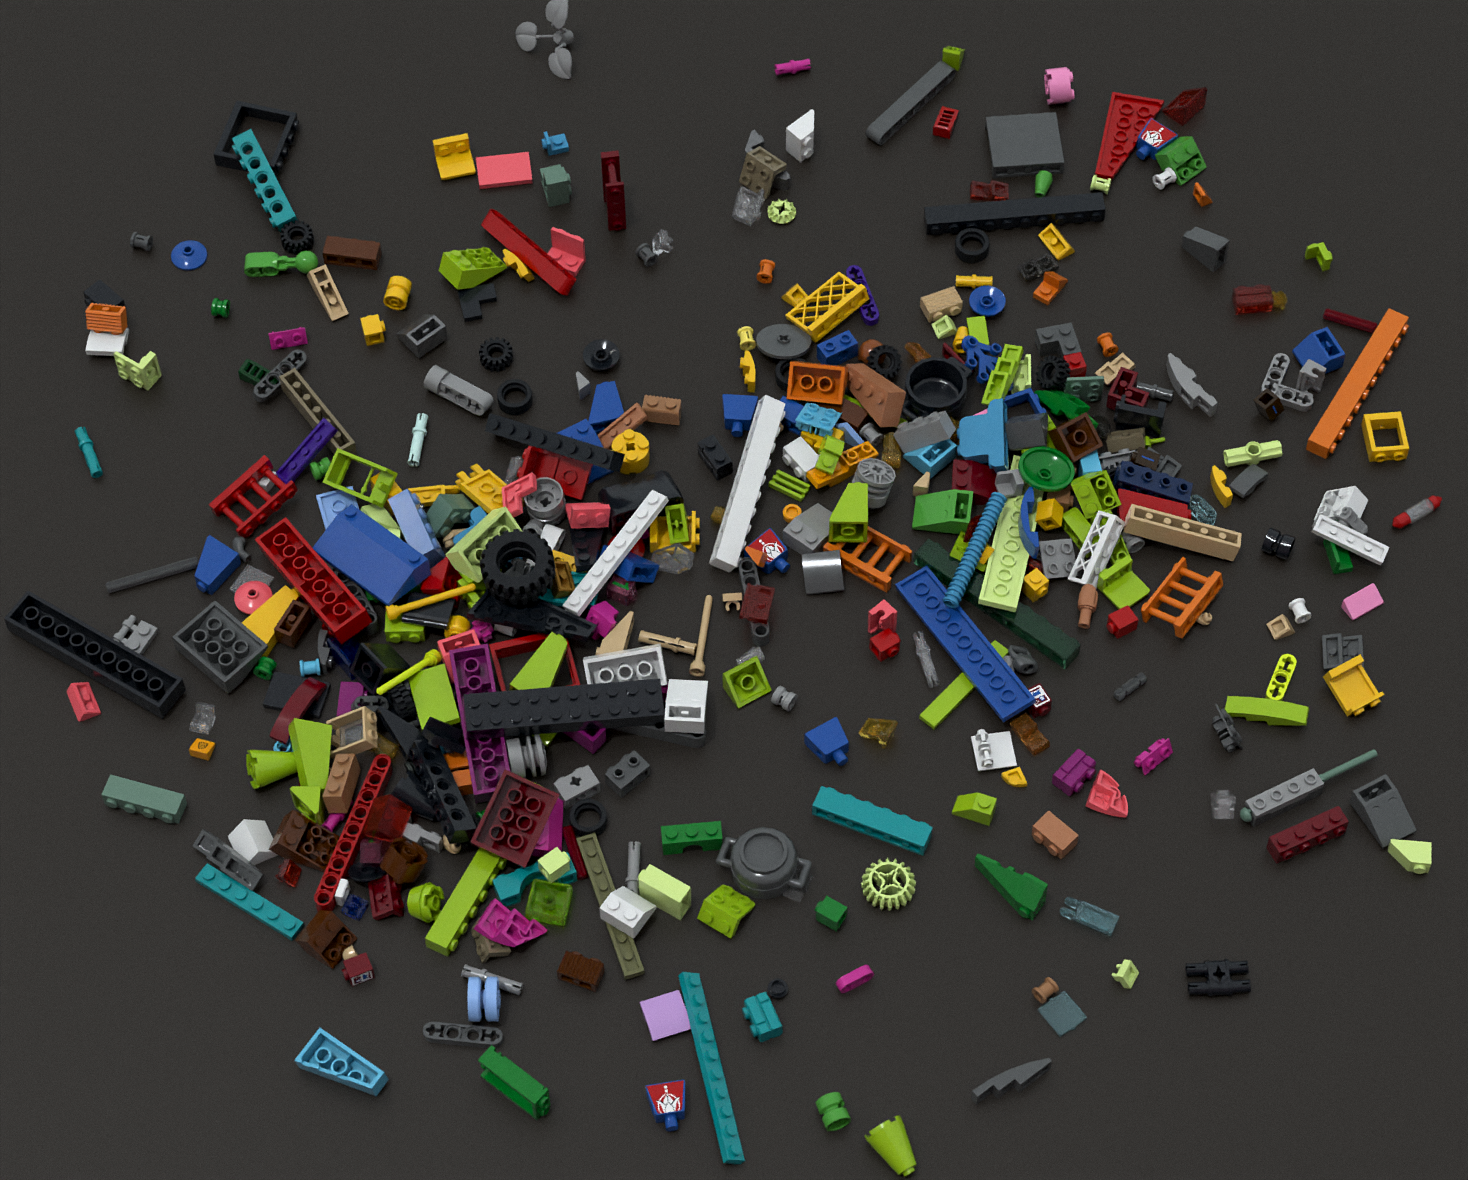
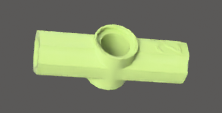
M1278 440L1260 444L1251 441L1244 447L1224 450V462L1227 467L1241 464L1257 465L1261 460L1282 457V446Z

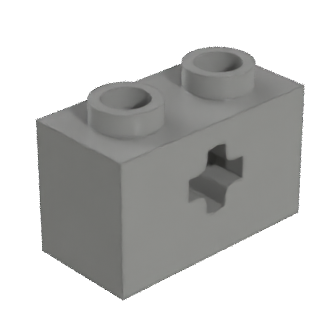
M587 765L577 768L566 777L558 778L554 782V792L560 794L558 798L564 801L563 806L568 810L576 802L600 793V782Z

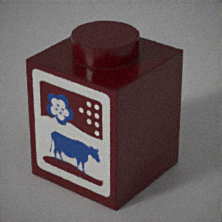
M1038 683L1028 688L1036 699V703L1027 708L1033 718L1048 714L1051 710L1052 700L1042 685Z
M366 952L343 961L344 969H342L344 979L345 981L349 980L352 987L375 978Z

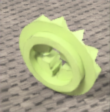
M780 199L776 202L772 201L771 205L768 206V217L775 223L785 224L792 221L796 216V207H794L793 202H788L787 199L785 201ZM784 208L785 211L779 215V210Z

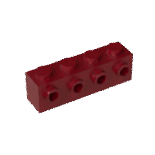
M1337 806L1270 836L1266 848L1277 864L1299 853L1306 852L1317 845L1324 844L1330 839L1346 833L1349 821L1341 808Z

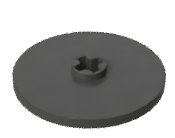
M775 324L765 327L758 333L756 345L762 353L769 357L793 359L809 351L811 337L797 326Z

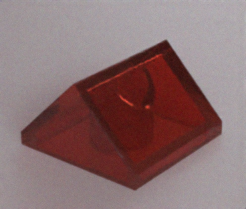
M1207 88L1183 90L1162 112L1184 126L1205 106Z
M391 794L374 798L361 834L392 842L396 838H402L412 812V807Z

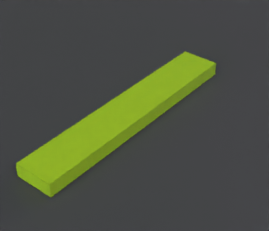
M994 640L991 643L1002 658L1009 655L1008 649ZM962 672L919 715V719L934 730L975 687Z

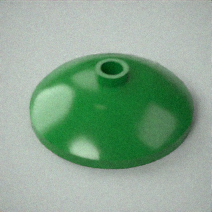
M1041 446L1028 449L1021 455L1018 463V470L1023 480L1033 488L1046 492H1056L1067 488L1075 474L1071 460L1062 452L1050 447Z

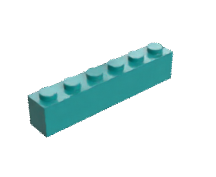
M821 786L812 805V815L922 856L932 837L933 827L926 822L915 821L907 815L896 814L888 808L877 807L869 801L858 800L850 794H842L831 787Z

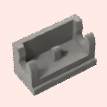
M1308 359L1299 371L1295 389L1308 393L1313 397L1314 395L1307 390L1312 389L1318 393L1322 390L1327 368Z

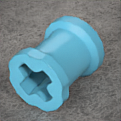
M316 658L315 661L306 662L300 660L301 677L310 674L321 676L320 659Z

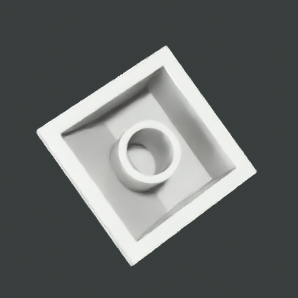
M813 109L786 128V151L799 162L813 154Z
M622 886L611 892L600 906V918L630 937L635 938L657 906Z

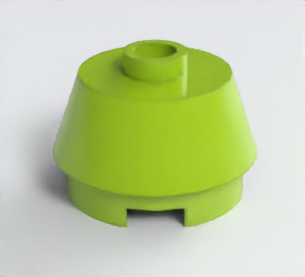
M431 882L412 888L407 900L410 915L426 923L436 921L442 911L440 910L441 900H444L442 888L435 886Z

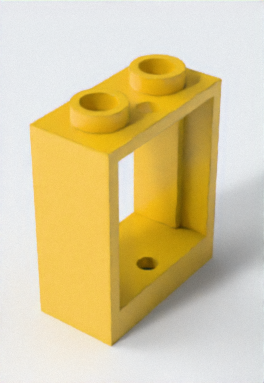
M1401 411L1364 414L1361 426L1369 462L1400 461L1406 459L1409 445ZM1397 428L1400 445L1376 447L1372 430Z

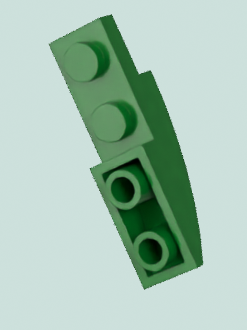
M1035 391L1040 402L1047 405L1051 412L1057 416L1065 415L1068 419H1072L1088 412L1090 406L1084 401L1063 391ZM1088 415L1096 430L1098 423Z

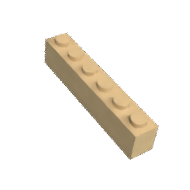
M1131 504L1125 517L1123 531L1128 534L1229 561H1234L1241 546L1242 533L1135 504Z

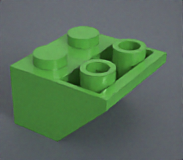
M1192 136L1179 137L1155 154L1163 172L1168 167L1175 172L1177 177L1175 182L1178 185H1183L1207 167Z

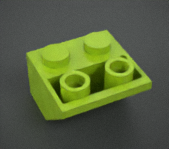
M1107 470L1087 473L1073 479L1071 482L1086 520L1096 516L1098 510L1106 512L1122 505Z

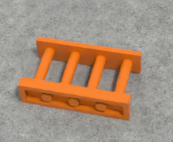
M869 526L867 542H860L852 554L841 550L847 542H837L836 545L827 542L823 547V552L840 550L843 569L886 593L891 589L892 578L890 575L902 559L908 563L912 561V550L908 546L901 545ZM870 542L879 546L868 563L858 559ZM886 551L894 554V559L884 572L874 568Z
M1182 557L1178 563L1174 564L1172 571L1150 599L1142 605L1143 622L1147 623L1152 616H1155L1173 624L1175 635L1183 638L1223 587L1222 573L1214 571L1211 576L1205 577L1189 570L1186 558ZM1183 576H1186L1204 585L1197 591L1178 582ZM1175 589L1193 597V600L1185 604L1168 595ZM1164 602L1183 612L1180 616L1174 617L1158 610V608Z

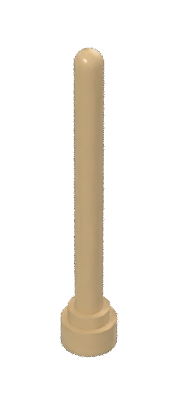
M711 595L705 597L696 657L690 664L689 673L696 677H701L705 674L706 666L703 662L713 601Z

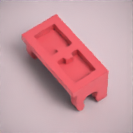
M884 599L868 612V632L873 634L877 630L883 631L887 628H890L893 633L896 632L897 610Z

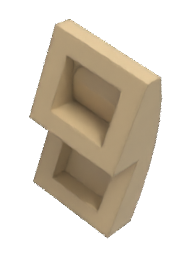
M1122 352L1111 363L1109 361L1095 372V375L1104 376V383L1109 386L1114 383L1121 367L1133 370L1136 366Z

